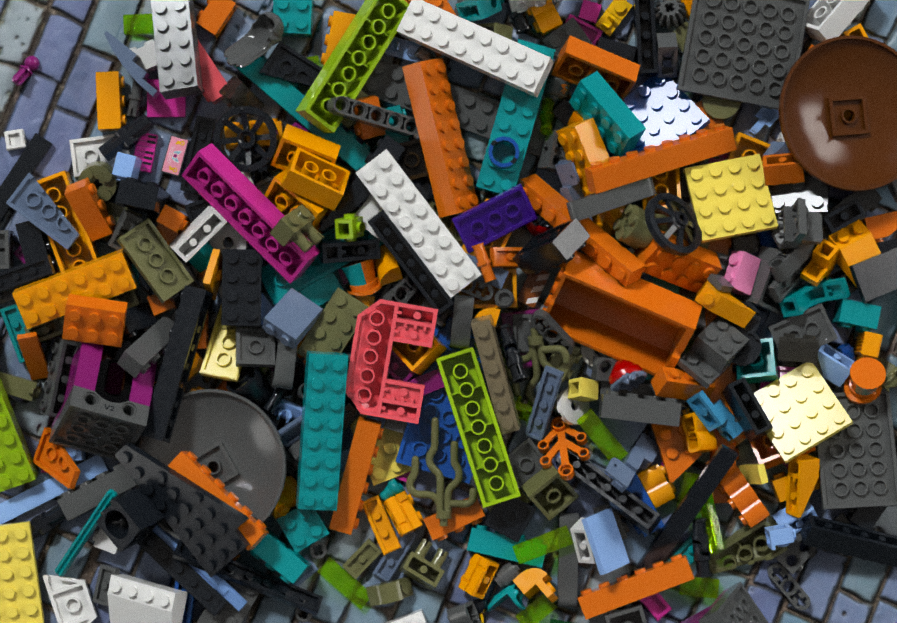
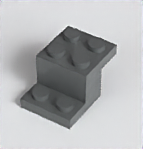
M718 316L696 337L691 349L679 359L677 365L707 389L729 368L736 354L750 339L721 316Z

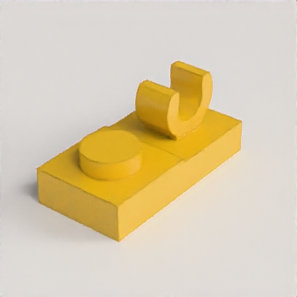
M613 0L597 21L595 27L610 37L633 5L626 0Z

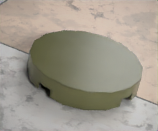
M702 95V107L712 119L727 120L735 115L739 109V102Z

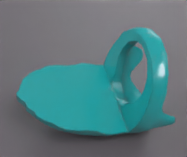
M510 585L493 597L487 611L493 610L509 597L519 609L525 610L526 608L522 603L524 594L517 590V585Z

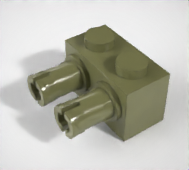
M300 205L281 218L270 232L283 247L293 241L304 253L308 252L313 245L319 244L324 238L313 226L312 222L315 220V217L303 205Z
M422 538L415 552L411 551L406 556L398 571L428 589L433 590L445 572L441 567L449 553L443 552V549L438 548L432 561H427L425 556L433 544Z

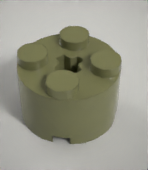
M95 161L87 165L78 178V181L88 177L90 182L95 184L97 194L104 202L110 200L119 185V181L116 180L117 177L112 175L113 168L110 164L103 161ZM96 179H99L100 186L95 182Z
M627 204L620 218L616 219L613 224L615 237L618 241L639 250L640 247L645 248L648 246L653 237L646 224L645 210L636 205Z

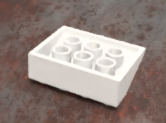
M126 574L111 575L107 593L110 623H182L188 592Z

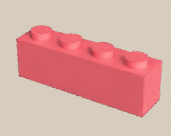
M198 40L204 89L203 96L208 103L212 101L215 105L232 94L233 91Z

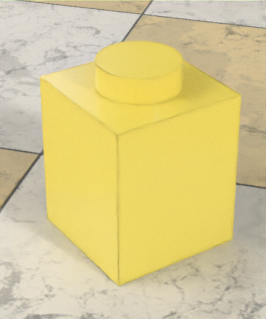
M584 377L568 380V399L581 402L598 400L599 381Z

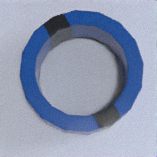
M502 136L496 138L489 146V159L497 168H511L519 158L518 144L510 137ZM508 142L514 147L515 157L508 163H500L495 160L492 152L498 143Z

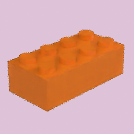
M570 35L555 59L551 75L578 86L580 80L598 71L623 101L636 83L640 65Z
M671 235L668 240L676 245L677 236ZM653 238L648 246L645 248L640 247L639 250L633 253L646 265L644 273L694 293H698L710 274H718L722 269L717 253L701 246L688 255L678 256L663 249ZM683 239V247L689 246L688 241Z

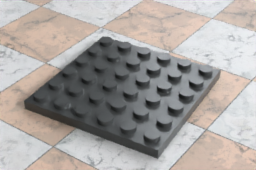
M692 0L676 90L779 110V99L784 80L793 64L801 55L810 0Z

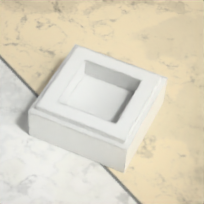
M24 129L4 132L7 151L25 149L27 147Z

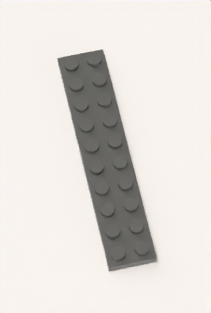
M380 59L364 84L362 91L368 96L375 95L381 101L395 106L400 105L401 108L413 112L402 67ZM450 84L460 129L490 139L500 102ZM537 115L526 153L540 157L545 131H550L553 120Z

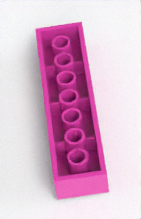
M212 143L197 152L181 175L290 284L302 276L321 251L315 245L306 253L293 241L283 247L270 234L279 220L285 215Z

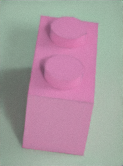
M745 251L731 252L724 278L734 287L731 292L737 295H751L761 261L760 258Z

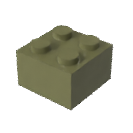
M553 464L548 469L542 468L521 486L530 500L549 521L579 497L570 483L560 478L558 470Z

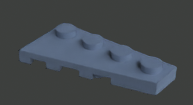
M29 172L7 200L6 204L69 250L80 236L79 232Z

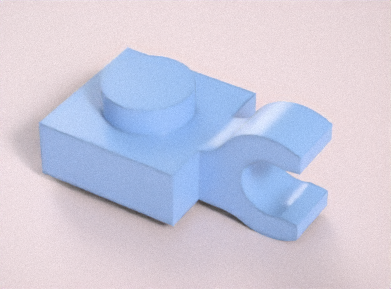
M762 107L754 116L758 121L749 131L755 136L763 126L769 129L779 118V110Z

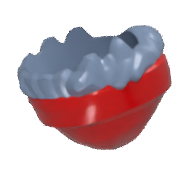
M619 360L614 364L608 378L611 385L610 388L616 392L625 389L632 391L633 387L638 388L639 384L645 381L647 373L643 371L639 364L628 360Z

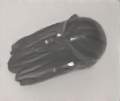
M269 11L259 15L248 33L225 50L224 57L227 58V63L230 66L246 67L265 54L273 45L282 41L284 25L281 18Z

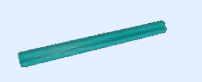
M109 489L56 567V574L64 576L98 526L97 521L101 517L100 513L105 508L111 506L110 501L118 496L116 491Z

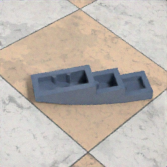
M106 31L104 35L123 67L141 87L156 99L160 92L146 82L150 74L136 64L140 57Z

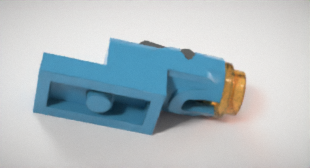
M701 390L686 400L709 432L717 429L721 436L729 444L732 443L734 447L746 439L745 432L737 418H735L728 407H725L720 399L712 403L704 391Z

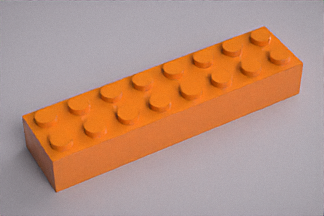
M443 58L420 61L403 66L402 70L439 218L465 212L479 205Z

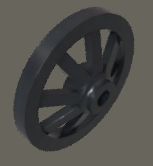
M239 106L227 111L219 119L214 130V146L240 172H252L265 167L273 159L279 143L278 130L272 118L263 110L252 106ZM247 113L259 117L252 129L249 126ZM240 114L244 130L229 120L235 115ZM264 122L270 134L257 135L259 128ZM227 126L238 134L237 137L222 138L224 127ZM248 135L251 138L250 142H248L246 139ZM270 140L267 152L257 143L258 141ZM238 143V147L228 156L223 144ZM244 148L246 149V165L234 161ZM252 148L263 157L255 164H252Z
M661 193L647 203L645 220L648 230L663 249L674 255L685 256L699 247L702 231L698 225L696 214L684 200L670 193ZM664 202L669 209L659 205L658 203ZM655 210L668 217L655 218ZM658 225H667L668 230L664 235L661 233ZM673 233H677L676 245L668 240ZM683 233L689 246L683 247Z

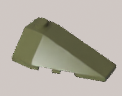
M769 515L752 528L748 525L742 526L710 551L711 560H709L712 573L735 569L737 566L745 564L752 565L761 560H772L787 551L788 546H775L776 550H771L767 547L764 527L777 525Z

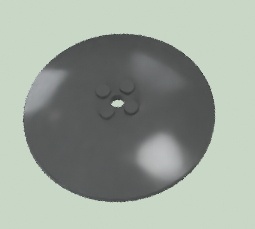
M202 389L185 393L170 443L142 435L137 443L138 448L167 466L181 451L193 452L198 457L197 461L208 468L211 462H217L219 466L218 471L215 473L211 471V475L215 479H220L225 484L224 488L229 493L233 492L239 498L238 502L242 506H247L253 512L252 516L256 520L260 519L263 523L271 515L281 497L286 479V455L281 436L268 415L255 403L239 394L218 389ZM163 518V520L158 524V526L170 535L181 540L178 537V535L174 532V530L171 528V526L167 523V521Z

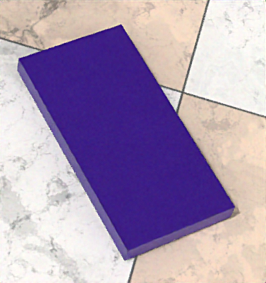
M518 184L455 216L451 220L468 253L474 251L472 246L484 243L485 246L538 218L522 185Z

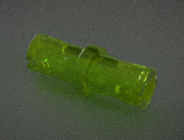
M550 98L542 100V111L539 118L541 120L540 132L543 135H549V133L552 134L553 132L552 124L555 119V114L553 113L554 101Z

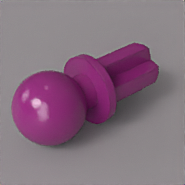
M28 56L24 61V65L19 66V70L13 76L12 82L17 86H21L28 77L33 75L31 71L39 68V59L35 56Z

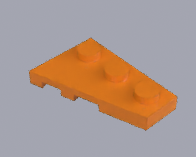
M44 427L32 462L68 489H74L81 471L63 446L49 442L51 428Z

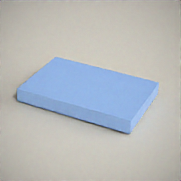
M607 508L581 519L600 575H605L630 563L612 508Z

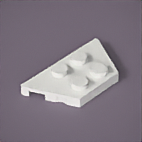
M48 574L42 576L58 623H92L98 617L86 580Z

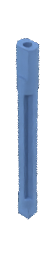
M157 525L153 532L175 551L179 539ZM189 565L238 612L248 603L223 578L216 575L210 577L206 571Z

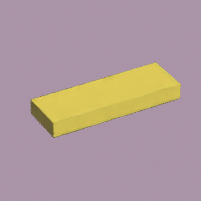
M742 464L737 466L749 484L768 483L764 464Z

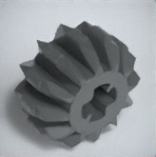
M662 0V2H657L655 7L656 23H659L661 28L667 26L669 30L671 26H674L677 29L678 24H683L687 16L685 4L681 3L680 0Z

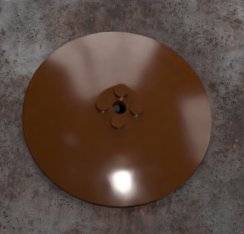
M840 36L827 39L801 55L793 64L784 80L779 99V121L783 138L798 164L818 181L841 190L866 191L882 187L897 179V51L880 41L863 36ZM845 111L851 113V121H847L844 118Z

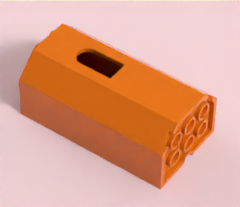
M578 251L573 253L575 256L567 263L562 262L561 269L558 270L555 282L550 290L552 295L549 294L544 303V306L547 308L543 307L542 310L547 311L575 342L616 360H628L639 364L644 372L654 376L662 366L675 368L696 329L702 309L701 304L641 278L625 287L588 255Z

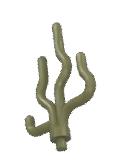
M531 328V335L527 337L529 352L521 356L524 363L532 361L533 378L526 387V394L530 402L534 404L536 398L534 388L541 378L540 364L543 368L546 365L555 368L547 361L545 353H560L565 364L570 363V354L562 345L544 346L543 336L535 328ZM505 363L508 379L512 384L513 394L515 397H519L521 395L520 384L512 383L511 371ZM557 399L554 405L555 410L557 409Z
M434 417L431 420V447L426 454V465L436 477V493L419 491L414 488V481L419 473L418 456H413L411 459V472L406 481V488L409 494L415 498L433 500L436 504V518L440 519V526H448V519L452 518V508L472 506L477 499L476 488H471L467 500H452V492L459 486L463 478V470L458 462V442L452 441L450 444V461L455 471V478L448 484L444 493L443 473L433 461L439 446V419Z

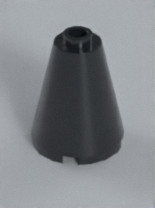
M242 367L238 382L227 381L226 383L228 391L249 399L262 410L273 393L259 367Z

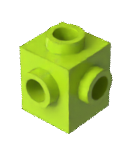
M345 213L344 217L335 219L336 239H345L346 242L357 241L358 237L364 236L365 224L363 216H355V213Z

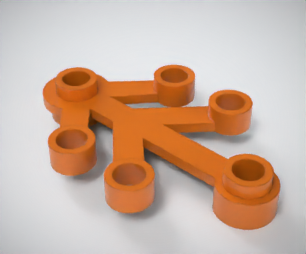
M558 416L551 422V431L537 445L541 453H547L540 458V464L544 469L550 468L552 466V459L560 451L561 465L558 468V473L561 479L569 481L574 477L575 471L569 463L568 450L576 453L581 461L588 460L590 458L589 450L578 446L585 445L588 442V438L584 432H578L571 428L570 425L563 422L562 416ZM565 434L575 438L578 445L567 440ZM557 436V437H558V441H557V442L554 444V446L550 449V445H549V444H550V443L554 440V438Z

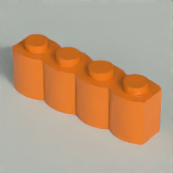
M733 463L717 488L722 494H727L729 498L727 502L733 510H738L740 513L738 518L741 523L752 528L770 514L736 464Z

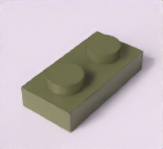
M368 538L342 567L356 580L382 551Z

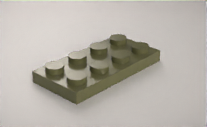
M149 218L117 239L119 245L161 303H164L183 290L185 285L188 286L194 282Z
M338 287L297 350V353L306 358L307 351L343 353L354 336L357 315L368 308V306Z

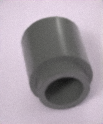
M508 561L496 572L493 579L504 589L513 583L512 580L520 574L521 568L515 561L512 564Z

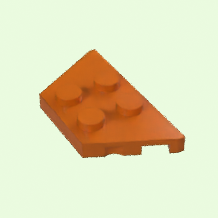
M681 416L679 427L651 424L669 484L673 483L702 455L701 453L689 452Z

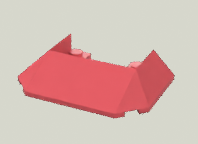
M379 299L357 315L346 381V394L355 404L360 414L414 424L419 423L425 385L389 379L387 377L394 341L432 348L438 309Z

